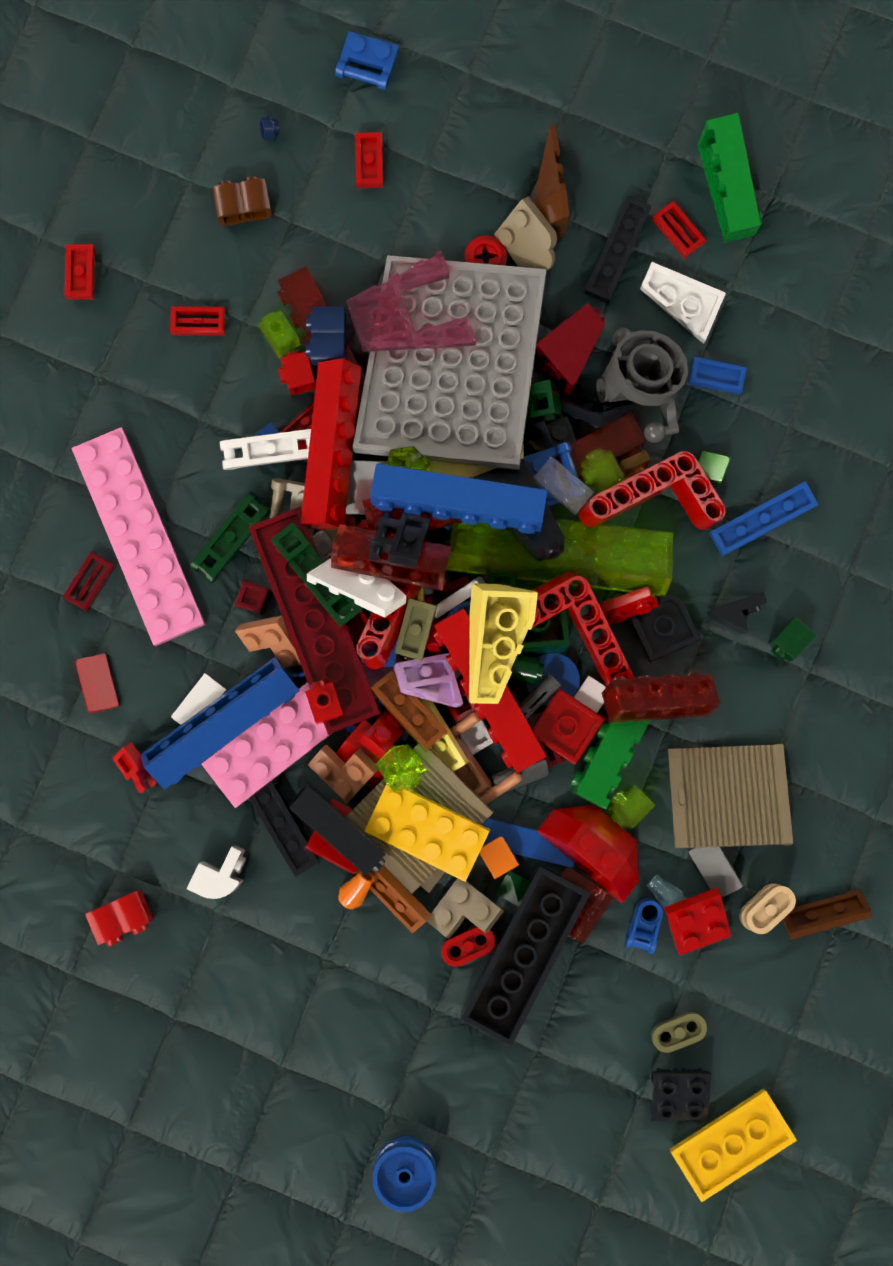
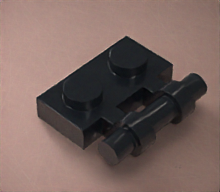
M384 511L382 517L377 520L375 526L376 535L370 540L368 557L371 560L377 561L381 554L387 552L389 553L388 562L417 568L430 527V518L402 513L399 521L393 519V513ZM393 533L395 534L394 539L387 538V535Z

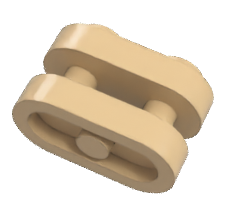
M776 883L764 886L741 908L739 918L742 925L757 934L768 933L794 909L796 904L795 895L788 887Z

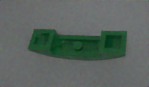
M291 523L271 539L283 557L340 627L363 611L359 605L355 604L354 599L341 593L339 595L331 593L328 587L320 583L314 585L307 581V573L323 564L324 561L294 523Z

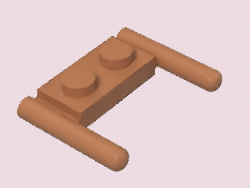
M473 712L450 728V731L469 760V763L454 773L487 805L520 783L522 776L515 772L496 786H491L492 782L464 741L458 738L459 735L480 721L477 712Z

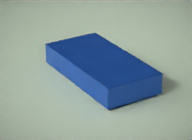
M694 356L688 384L741 395L747 367Z

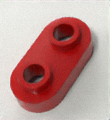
M477 926L447 939L442 946V958L448 965L453 967L466 964L491 952L495 945V936L491 929L488 933H485ZM478 935L486 937L484 944H478L475 941ZM453 946H458L461 952L459 955L453 956L450 953V949Z

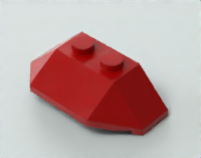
M596 805L554 809L538 828L537 832L619 902L623 903L639 882L637 840Z

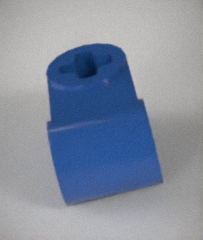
M643 897L636 902L631 923L626 932L624 943L626 948L633 946L647 950L648 954L653 955L663 918L662 907L654 899ZM647 905L655 906V913L650 918L642 917V910Z

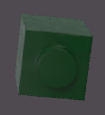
M794 617L785 623L768 644L773 648L771 651L777 658L782 661L786 659L789 662L799 656L815 638L816 634L797 617Z

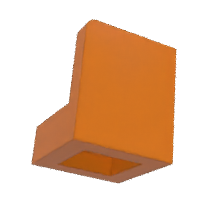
M502 836L484 845L480 851V855L494 879L519 865Z

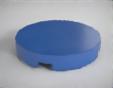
M560 653L538 656L540 658L539 663L544 664L541 681L550 673L562 685L559 688L574 697L579 688L580 675L576 665L570 658ZM536 680L535 685L525 683L528 694L541 682L540 680ZM556 691L542 704L546 707Z

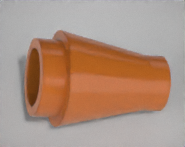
M360 871L359 874L340 887L338 899L344 907L355 909L362 906L372 883L375 881L373 873L370 872L366 876Z

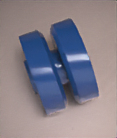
M412 1136L396 1137L388 1141L379 1150L373 1170V1188L378 1199L386 1207L397 1212H411L422 1207L431 1198L436 1186V1160L431 1149L422 1140Z

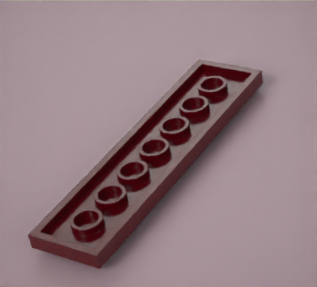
M298 507L248 526L309 687L310 684L326 679L327 684L333 682L345 716L324 723L329 735L380 715V711L346 624L340 627L271 541L278 533L291 523H294L318 554L308 526L301 525L302 510Z

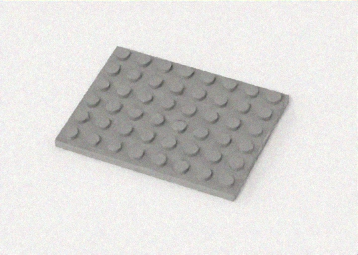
M387 255L353 443L354 453L519 470L544 296L546 269Z

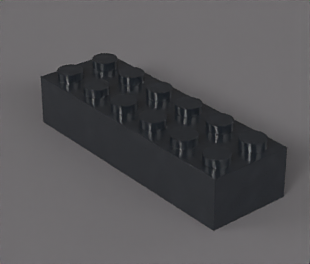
M539 863L537 864L461 1011L460 1020L512 1047L590 895L588 889Z

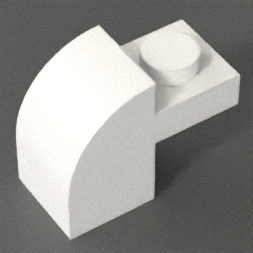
M236 845L232 846L221 869L204 861L200 862L187 889L210 899L222 898L234 892L243 882L242 879L234 876V873L239 874L244 866L246 858L243 857L245 850Z

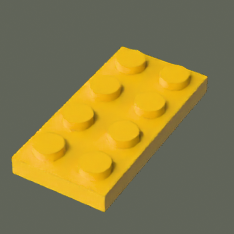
M392 780L387 781L365 828V832L466 882L491 830Z
M763 1088L669 1150L698 1198L703 1202L796 1142L797 1139L767 1091Z

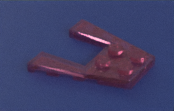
M441 250L435 252L434 257L426 261L422 259L413 264L412 268L400 275L398 273L389 277V281L378 287L374 285L346 300V307L363 352L476 345V338L468 317L415 331L400 293L401 291L449 278L450 272Z

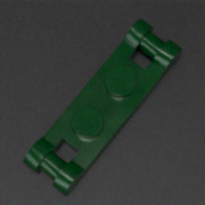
M249 492L190 565V568L195 572L200 571L204 574L205 579L211 584L218 579L224 568L250 538L251 533L248 526L264 521L271 513V506L267 503L262 504L257 500L258 496L253 492ZM250 508L256 512L252 518L245 514ZM210 556L217 560L213 567L206 563Z

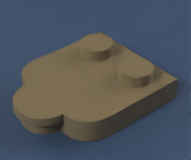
M529 197L523 198L494 233V236L504 245L508 254L519 267L546 269L548 271L553 266L556 258L553 248L557 242V234Z

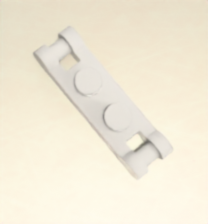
M311 429L220 441V449L224 451L225 458L222 461L223 470L308 459ZM306 440L307 449L299 450L298 441ZM242 448V458L235 457V449Z

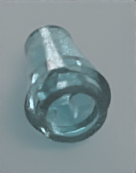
M658 874L646 885L663 909L666 906L687 899L683 895L684 891L669 883Z

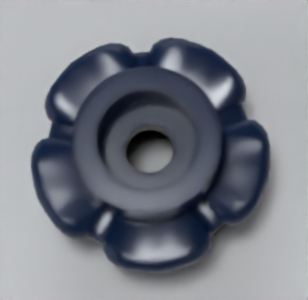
M271 114L260 118V132L263 140L270 139L273 142L275 141V136L280 134L278 120L272 119Z

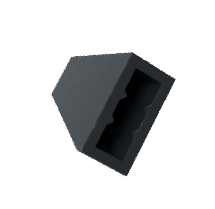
M521 458L519 470L495 468L472 477L473 479L539 489L524 458ZM545 503L541 532L535 531V533L527 534L518 531V528L506 527L538 562L545 559H555L564 552L565 537L547 503Z
M309 781L290 801L289 808L366 876L371 871L376 873L385 863L383 859L386 855L385 851Z

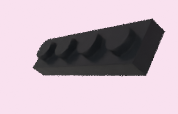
M630 196L626 197L584 294L609 304L650 212L651 205Z
M270 781L249 798L294 877L320 863L313 852L305 849L308 841L273 781Z

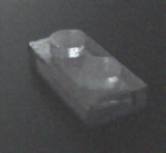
M552 456L533 477L536 483L547 490L548 493L575 515L594 494L593 490Z

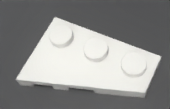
M654 262L651 263L640 288L703 344L726 294L723 291Z
M351 546L307 573L308 582L314 585L320 583L328 587L331 593L336 595L341 593L354 599L355 604L384 618L406 603V595Z

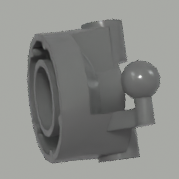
M618 328L612 335V342L616 348L608 366L596 383L599 400L602 403L630 400L643 406L660 405L664 426L659 422L649 423L644 429L646 440L651 443H658L666 435L678 434L679 426L676 418L675 399L684 386L688 375L687 358L680 346L666 335L656 331L639 330L631 332L627 328Z

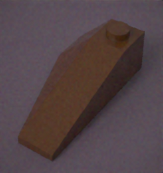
M550 125L533 203L554 228L557 238H565L569 221L566 185L563 183L562 164H557L560 160V149L556 125Z

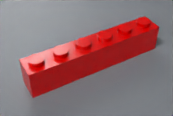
M345 359L318 362L301 525L317 530L344 529L361 378V366Z
M462 607L434 623L436 630L432 634L440 647L445 644L450 654L446 656V659L453 671L459 669L464 679L459 682L468 696L470 618ZM507 685L498 704L477 703L473 705L481 720L486 718L491 728L487 729V732L494 744L500 742L505 752L500 755L508 769L514 767L515 771L519 773L547 757Z

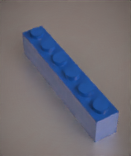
M377 463L370 493L371 505L382 511L398 509L416 516L424 513L430 514L439 520H448L449 518L461 519V522L470 525L478 524V522L487 523L490 527L496 529L513 527L527 534L535 533V531L541 532L547 490Z
M275 656L143 752L141 758L144 768L164 790L170 785L178 783L185 774L194 768L200 767L207 758L263 717L269 716L270 712L284 702L287 703L292 700L295 694L300 691L295 680Z

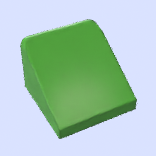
M702 451L698 463L710 483L718 486L722 482L731 458Z

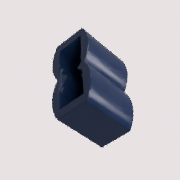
M312 306L311 314L306 316L307 331H311V341H306V357L311 358L313 365H318V362L336 359L346 360L347 314L345 306Z

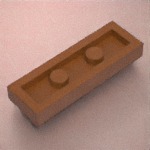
M392 670L371 687L372 693L425 752L447 735L448 731L417 697L401 693L396 674Z
M384 865L376 873H373L375 881L372 883L370 890L412 934L432 916L423 904Z

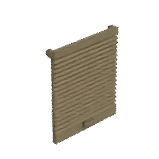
M417 744L347 817L365 832V828L388 780H392L479 824H483L494 811L431 749L425 752ZM365 832L373 841L380 844V847L385 851L386 855L383 857L385 863L383 865L411 894L437 869L415 856Z
M783 744L668 749L675 849L756 845L788 846L793 844Z

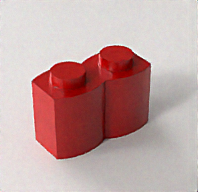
M141 889L85 914L97 944L100 945L106 942L108 947L123 941L122 934L132 931L134 936L149 929L147 923L154 920Z

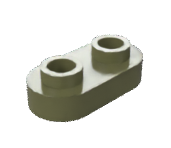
M686 1012L658 1023L651 1032V1040L659 1051L670 1053L702 1040L707 1032V1024L698 1013ZM694 1021L696 1024L695 1028L691 1031L687 1030V1023ZM663 1032H669L670 1034L669 1039L666 1041L660 1039Z

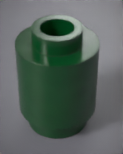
M517 654L511 668L512 674L509 680L535 685L536 680L541 681L544 664L539 663L540 658Z

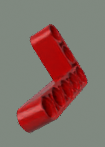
M682 451L595 495L581 507L579 518L585 526L597 527L672 488L690 520L698 529H709L724 518L725 507L694 455L690 452ZM593 508L598 511L599 515L593 511Z
M370 522L360 523L353 532L354 540L366 556L370 552L368 547L370 540L364 541L368 537L375 536L377 532L375 530L376 524ZM393 533L387 535V538L394 539L395 534ZM424 543L417 568L391 563L394 566L388 580L406 595V603L385 618L374 612L371 613L356 648L358 655L370 669H380L388 661L400 634L409 598L416 599L430 569L433 559L426 543ZM384 552L381 554L379 560L388 562L389 553ZM411 576L408 581L402 582L404 577ZM389 624L386 630L379 631L381 626ZM378 649L373 656H367L371 650Z
M568 571L532 590L538 592L535 621L532 627L568 609L604 684L619 696L632 693L636 685L635 678L588 581L580 575ZM577 580L576 590L569 592V584ZM548 594H553L552 603L544 606L545 597ZM589 604L588 613L581 616L580 611L582 607ZM600 628V636L592 640L593 632ZM612 652L611 660L604 663L605 655ZM623 676V682L615 686L617 678Z

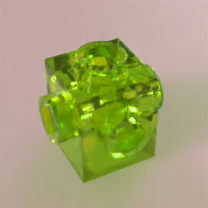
M408 744L392 747L375 764L383 775L385 783L394 792L414 789L421 783L420 778L427 772V769L422 764L421 757Z

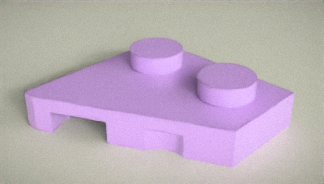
M449 653L425 657L422 661L414 659L398 662L394 665L401 693L455 708L463 704L454 671L446 659Z

